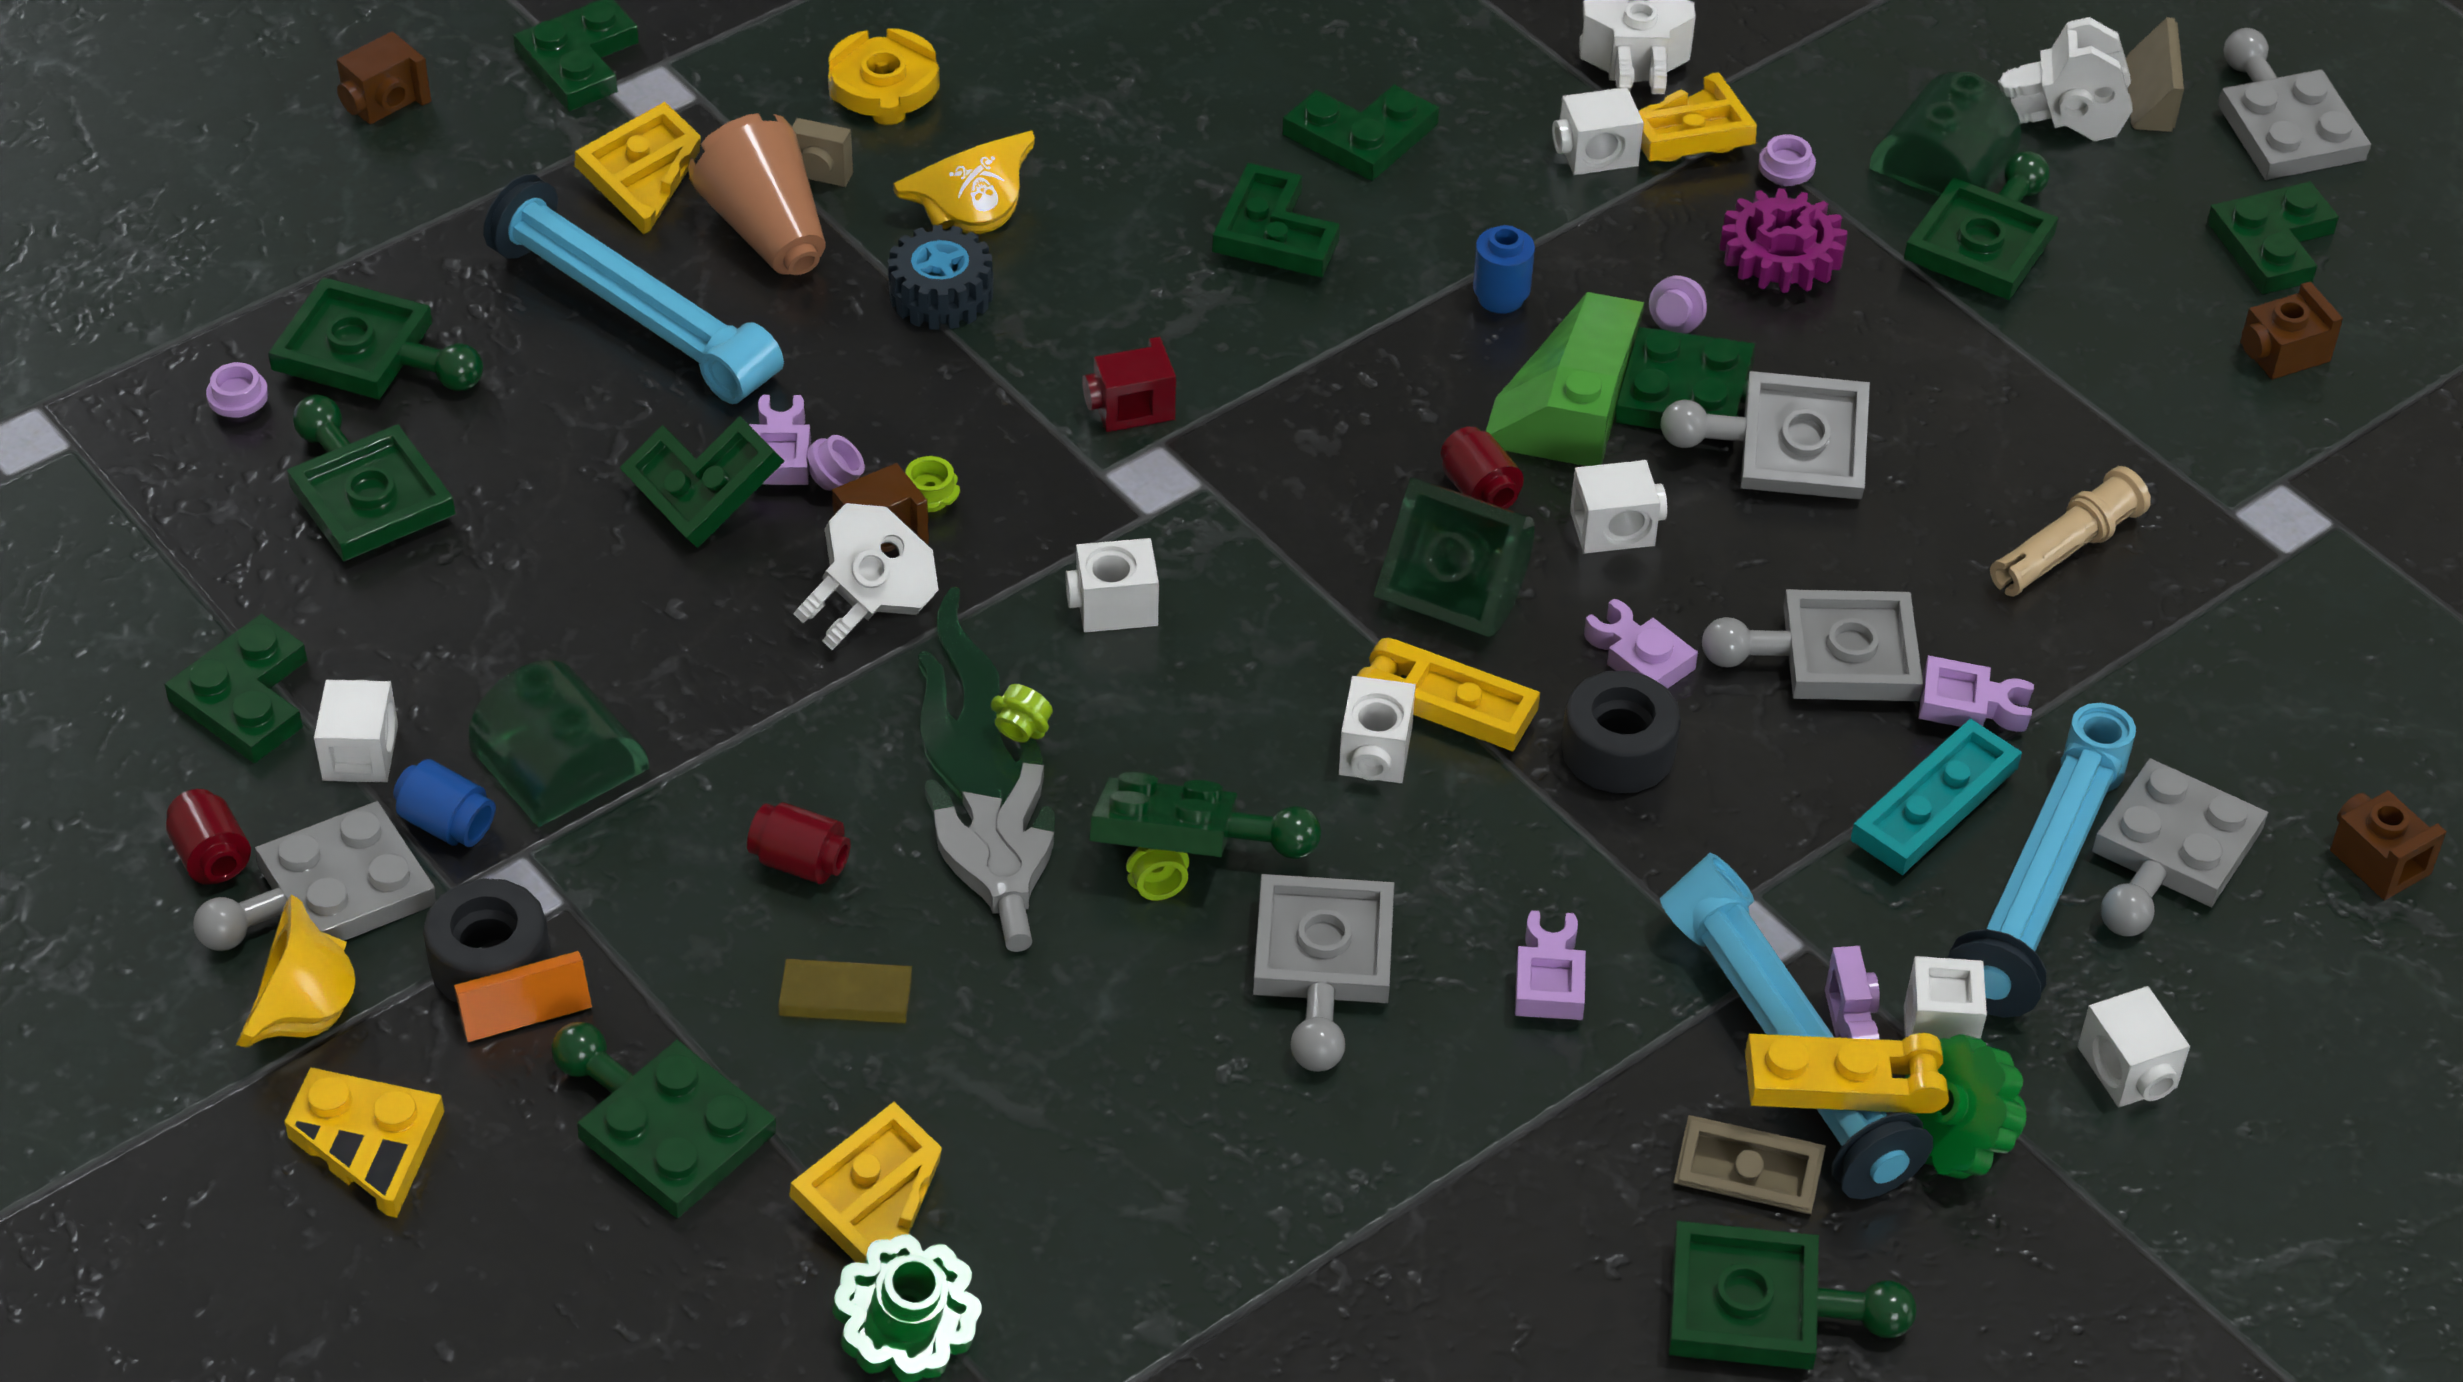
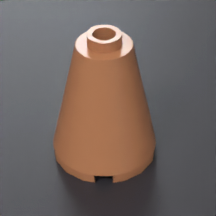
M758 113L745 115L727 122L708 135L701 143L705 153L697 164L691 158L688 170L692 185L777 273L802 275L809 272L818 264L826 244L795 131L783 116L775 114L774 116L777 121H763Z

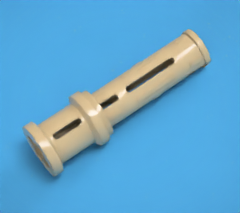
M2117 466L2106 473L2103 483L2091 492L2082 491L2073 496L2064 515L2043 528L2015 550L1992 563L1990 575L1996 587L2001 590L2013 581L2014 583L2005 589V594L2014 597L2021 593L2030 583L2085 544L2102 543L2113 536L2119 523L2128 517L2137 518L2148 511L2151 505V496L2146 484L2137 473L2127 467Z

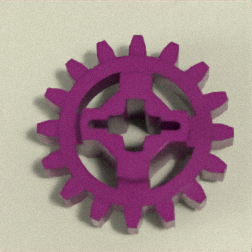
M1778 189L1775 198H1768L1764 192L1759 190L1755 191L1754 203L1739 198L1736 201L1735 211H1726L1719 249L1725 251L1724 263L1726 266L1739 265L1738 278L1741 280L1754 275L1759 278L1758 288L1761 289L1766 288L1770 282H1775L1779 284V288L1783 293H1788L1791 283H1798L1800 287L1808 291L1812 288L1813 278L1827 283L1830 281L1832 270L1841 269L1847 230L1840 229L1842 222L1840 214L1827 215L1828 203L1825 201L1815 205L1808 203V193L1802 192L1796 199L1788 198L1785 189Z

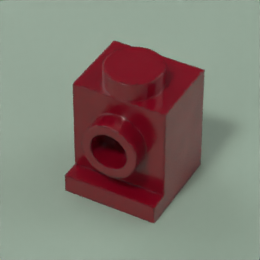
M1161 337L1149 338V347L1094 357V373L1083 375L1082 378L1083 392L1088 409H1098L1106 432L1175 420L1176 375Z

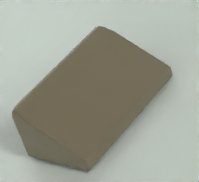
M2166 18L2126 58L2131 78L2128 93L2133 108L2130 122L2134 129L2172 132L2176 125L2184 92L2178 25L2175 22V18Z
M1688 1115L1674 1184L1811 1215L1826 1145Z

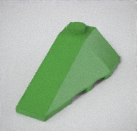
M1587 292L1496 397L1486 432L1496 439L1504 451L1582 466L1602 465L1616 414V404L1641 322L1645 302Z

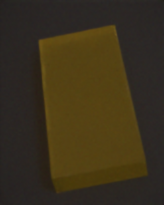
M786 959L779 1000V1015L906 1023L912 983V966Z

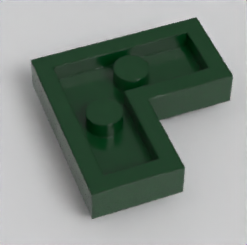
M599 0L589 3L584 7L513 34L515 52L568 112L617 93L616 74L601 58L639 43L637 25L614 0Z
M1395 84L1362 112L1316 89L1283 117L1282 135L1373 181L1438 125L1439 107Z
M1247 163L1213 233L1212 252L1322 278L1338 245L1340 224L1292 213L1301 194L1302 175Z
M2309 181L2213 204L2210 207L2207 223L2260 293L2264 295L2301 286V284L2310 281L2313 283L2318 265L2300 242L2334 234L2339 216L2313 183Z
M739 416L698 458L662 425L619 468L671 523L698 548L785 461Z
M261 613L167 681L164 685L168 701L255 764L303 728L300 710L270 688L308 661L305 645Z

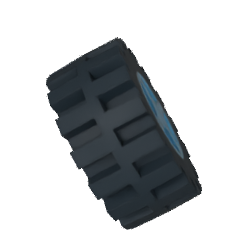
M932 225L933 231L926 232L923 227L913 230V238L907 235L902 236L898 239V246H893L890 250L888 282L892 307L896 306L897 314L902 318L910 315L911 324L920 326L923 322H928L929 329L939 330L940 324H947L949 329L958 328L959 321L964 320L967 324L976 320V312L984 314L988 310V302H992L993 264L992 254H989V246L985 241L979 243V236L973 232L962 235V228L952 226L950 231H943V225Z

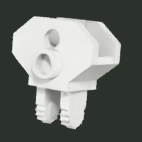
M1584 0V28L1579 40L1580 58L1608 72L1609 79L1616 80V89L1627 87L1630 92L1634 82L1649 81L1652 94H1665L1667 72L1690 60L1695 24L1694 3L1689 0Z
M2090 17L2067 22L2053 47L2041 51V61L2022 65L2019 68L2014 67L2011 70L2008 69L2007 72L2003 73L2000 81H1998L2000 89L2004 92L2005 96L2011 97V102L2006 108L2009 117H2012L2014 123L2027 124L2029 121L2037 122L2052 118L2055 128L2068 126L2093 141L2117 137L2133 111L2132 101L2127 90L2131 83V78L2119 35Z
M846 503L829 520L825 528L830 567L822 577L824 580L793 614L802 623L808 619H813L825 606V601L834 591L839 593L853 608L843 618H838L826 631V636L822 641L831 650L863 618L868 621L875 612L917 615L939 590L933 550L887 507ZM881 544H893L898 549L899 556L896 558L887 557L881 551Z

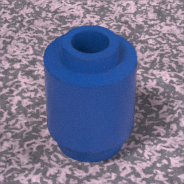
M1502 225L1484 231L1477 239L1473 290L1481 306L1488 311L1501 314L1516 311L1530 294L1535 244L1526 232L1513 226Z
M426 759L417 766L411 765L407 767L399 776L393 791L394 799L397 800L396 813L399 817L452 846L461 843L467 847H472L477 844L487 833L495 816L496 804L493 800L486 797V791L483 787L432 759Z

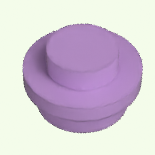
M1779 135L1772 138L1761 151L1758 165L1760 172L1770 181L1781 186H1793L1804 183L1813 176L1816 160L1811 146L1806 140L1795 135Z
M1670 276L1660 281L1653 288L1649 297V310L1656 324L1663 330L1689 333L1698 327L1705 318L1707 311L1706 295L1696 281L1683 276Z
M235 362L225 364L213 372L206 390V396L210 408L217 414L240 418L248 416L264 406L268 399V388L265 379L258 374V371L253 366Z
M832 435L828 439L820 438L810 445L807 450L809 472L814 481L825 490L832 491L834 488L854 481L864 472L865 465L860 452L849 440L842 436Z

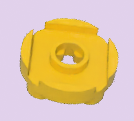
M887 29V37H874L870 39L868 30L854 33L840 41L830 53L829 95L835 102L840 103L851 111L872 116L879 124H898L904 120L906 113L924 106L939 90V66L936 62V52L927 40L906 30Z

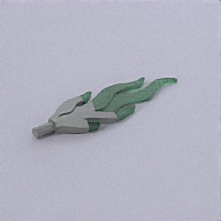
M952 587L948 590L937 612V634L939 641L958 671L964 689L963 709L958 721L949 714L944 668L930 652H920L918 655L919 668L927 680L921 711L920 732L928 760L938 775L963 803L972 820L971 826L968 828L961 822L950 795L936 780L926 781L925 798L933 812L938 849L945 862L963 882L986 901L993 914L999 913L1007 949L1013 952H1020L1028 949L1032 944L1026 909H1029L1031 892L1046 868L1052 853L1055 839V814L1051 807H1042L1032 827L1026 830L1041 796L1044 764L1040 747L1032 737L1027 742L1015 741V746L1020 756V760L1016 763L1004 746L1000 732L995 725L997 712H994L991 708L993 698L1000 696L999 672L991 660L972 642L960 627L957 616L960 588Z

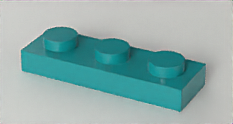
M1970 718L1854 823L1850 840L1901 875L1905 874L2018 769L2022 752Z

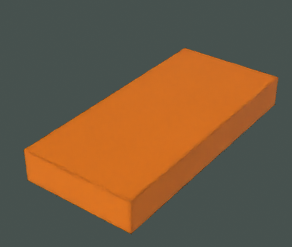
M579 951L454 985L467 1042L592 1008L583 959Z

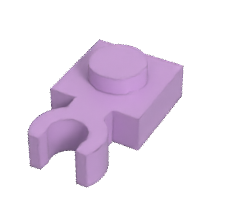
M762 395L759 399L760 424L749 425L785 461L762 485H808L809 462L807 450L811 445L810 425H805L804 400L801 395H794L792 400L793 406L784 412H777L771 409L770 395Z
M1613 599L1608 604L1607 620L1611 624L1601 622L1592 614L1586 617L1584 630L1586 640L1597 648L1609 650L1607 665L1615 671H1631L1649 676L1668 689L1696 669L1698 652L1654 618H1651L1641 626L1633 621V613L1630 607L1620 600Z
M1928 655L1922 675L1923 687L1918 719L1961 727L1970 718L1983 726L1985 719L1989 718L1993 719L2004 729L2015 732L2026 731L2032 715V709L2019 707L2014 704L2028 706L2034 690V684L2022 679H2007L2001 683L1990 681L1991 667Z
M1531 911L1528 915L1525 935L1527 947L1518 946L1515 1016L1583 1020L1586 951L1573 950L1576 944L1578 921L1574 913H1566L1564 929L1556 933L1547 932L1541 928L1539 911Z
M1860 946L1833 947L1825 985V994L1836 1038L1879 1040L1876 1023L1872 1020L1870 1014L1877 1013L1879 1010L1880 994L1877 976L1874 972L1866 973Z

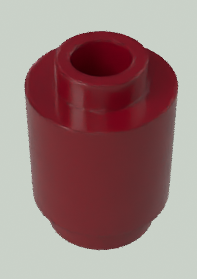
M1469 426L1455 431L1446 439L1440 452L1443 461V471L1477 513L1492 514L1501 512L1514 504L1523 487V473L1490 433Z
M192 789L180 794L171 802L166 815V833L193 880L202 884H219L232 879L245 868L251 856V846L230 807L223 798L214 795L206 789Z
M781 802L777 806L765 803L759 808L752 820L747 837V850L749 853L759 856V861L762 865L817 884H823L831 874L837 876L845 867L850 853L851 841L849 838L844 837L845 829L841 821L785 802Z

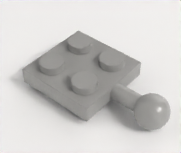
M2242 28L2236 30L2227 38L2224 45L2226 62L2237 71L2247 72L2253 83L2222 88L2217 105L2265 180L2365 161L2367 159L2371 143L2322 69L2277 78L2266 61L2268 43L2263 34L2255 29Z
M1750 371L1747 380L1745 417L1707 414L1698 403L1691 400H1679L1669 405L1664 411L1661 418V430L1669 443L1680 448L1693 447L1704 438L1743 441L1740 488L1861 500L1865 489L1870 382Z
M1786 589L1783 605L1786 631L1749 630L1740 620L1723 617L1710 623L1702 636L1704 654L1712 663L1721 667L1739 665L1749 655L1789 656L1793 699L1920 701L1923 679L1911 592Z
M2149 758L2097 833L2092 852L2137 872L2129 884L2117 885L2105 894L2101 903V916L2105 925L2112 932L2121 936H2134L2145 931L2150 926L2154 917L2155 910L2152 897L2161 884L2212 907L2262 832L2268 812Z
M376 801L255 847L257 866L272 890L239 903L225 897L210 899L197 910L193 920V928L197 939L205 947L216 951L229 950L242 942L249 927L280 916L290 895H293L302 901L309 917L321 932L345 941L433 906L436 902L435 887L379 802Z
M1262 874L1253 995L1307 998L1306 1020L1296 1027L1291 1038L1292 1054L1295 1060L1307 1070L1315 1072L1329 1070L1341 1060L1344 1054V1034L1340 1027L1333 1022L1334 1000L1388 1003L1394 882Z

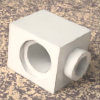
M1627 87L1562 96L1560 120L1553 122L1555 149L1558 154H1565L1574 175L1635 167L1639 165L1644 122Z
M1647 460L1575 467L1570 512L1583 554L1655 546L1658 521L1665 520L1667 517V498L1664 486L1661 483L1654 484Z
M1151 538L1076 544V570L1065 572L1066 594L1069 608L1080 607L1083 631L1096 632L1158 626L1159 581Z
M1352 676L1341 732L1339 775L1358 777L1371 781L1380 780L1403 783L1413 725L1416 684Z
M325 681L314 735L322 781L388 782L398 729L391 681Z
M1915 956L1903 1007L1905 1038L1915 1033H1929L1935 1035L1938 1039H1950L1958 1034L1981 1039L1987 1015L1983 961Z
M2149 986L2089 1005L2078 1049L2119 1108L2143 1099L2146 1101L2161 1099L2178 1088L2190 1045Z

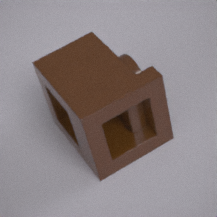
M393 31L336 59L340 84L337 86L339 99L350 114L359 115L369 125L415 101L421 106L432 102L425 57Z
M2310 281L2301 284L2297 294L2249 308L2240 343L2247 355L2254 359L2271 379H2276L2330 362L2343 317Z
M898 463L832 489L833 515L846 503L884 506L892 511L921 540L929 544L927 499ZM891 543L881 544V551L883 553L896 548Z
M2389 790L2373 799L2365 793H2359L2350 798L2340 809L2337 815L2339 824L2330 851L2385 901L2432 874L2447 831L2438 823L2429 827Z

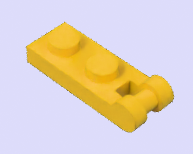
M1382 638L1378 641L1369 657L1371 666L1364 667L1357 674L1360 677L1416 684L1413 715L1513 752L1539 709V691L1392 638Z
M1915 1033L1907 1036L1902 1041L1749 1034L1745 1057L1751 1106L1933 1113L1944 1108L1949 1102L1947 1081L1942 1074L1938 1073V1069L1943 1064L1941 1041L1933 1034ZM1892 1074L1910 1075L1908 1079L1892 1078Z

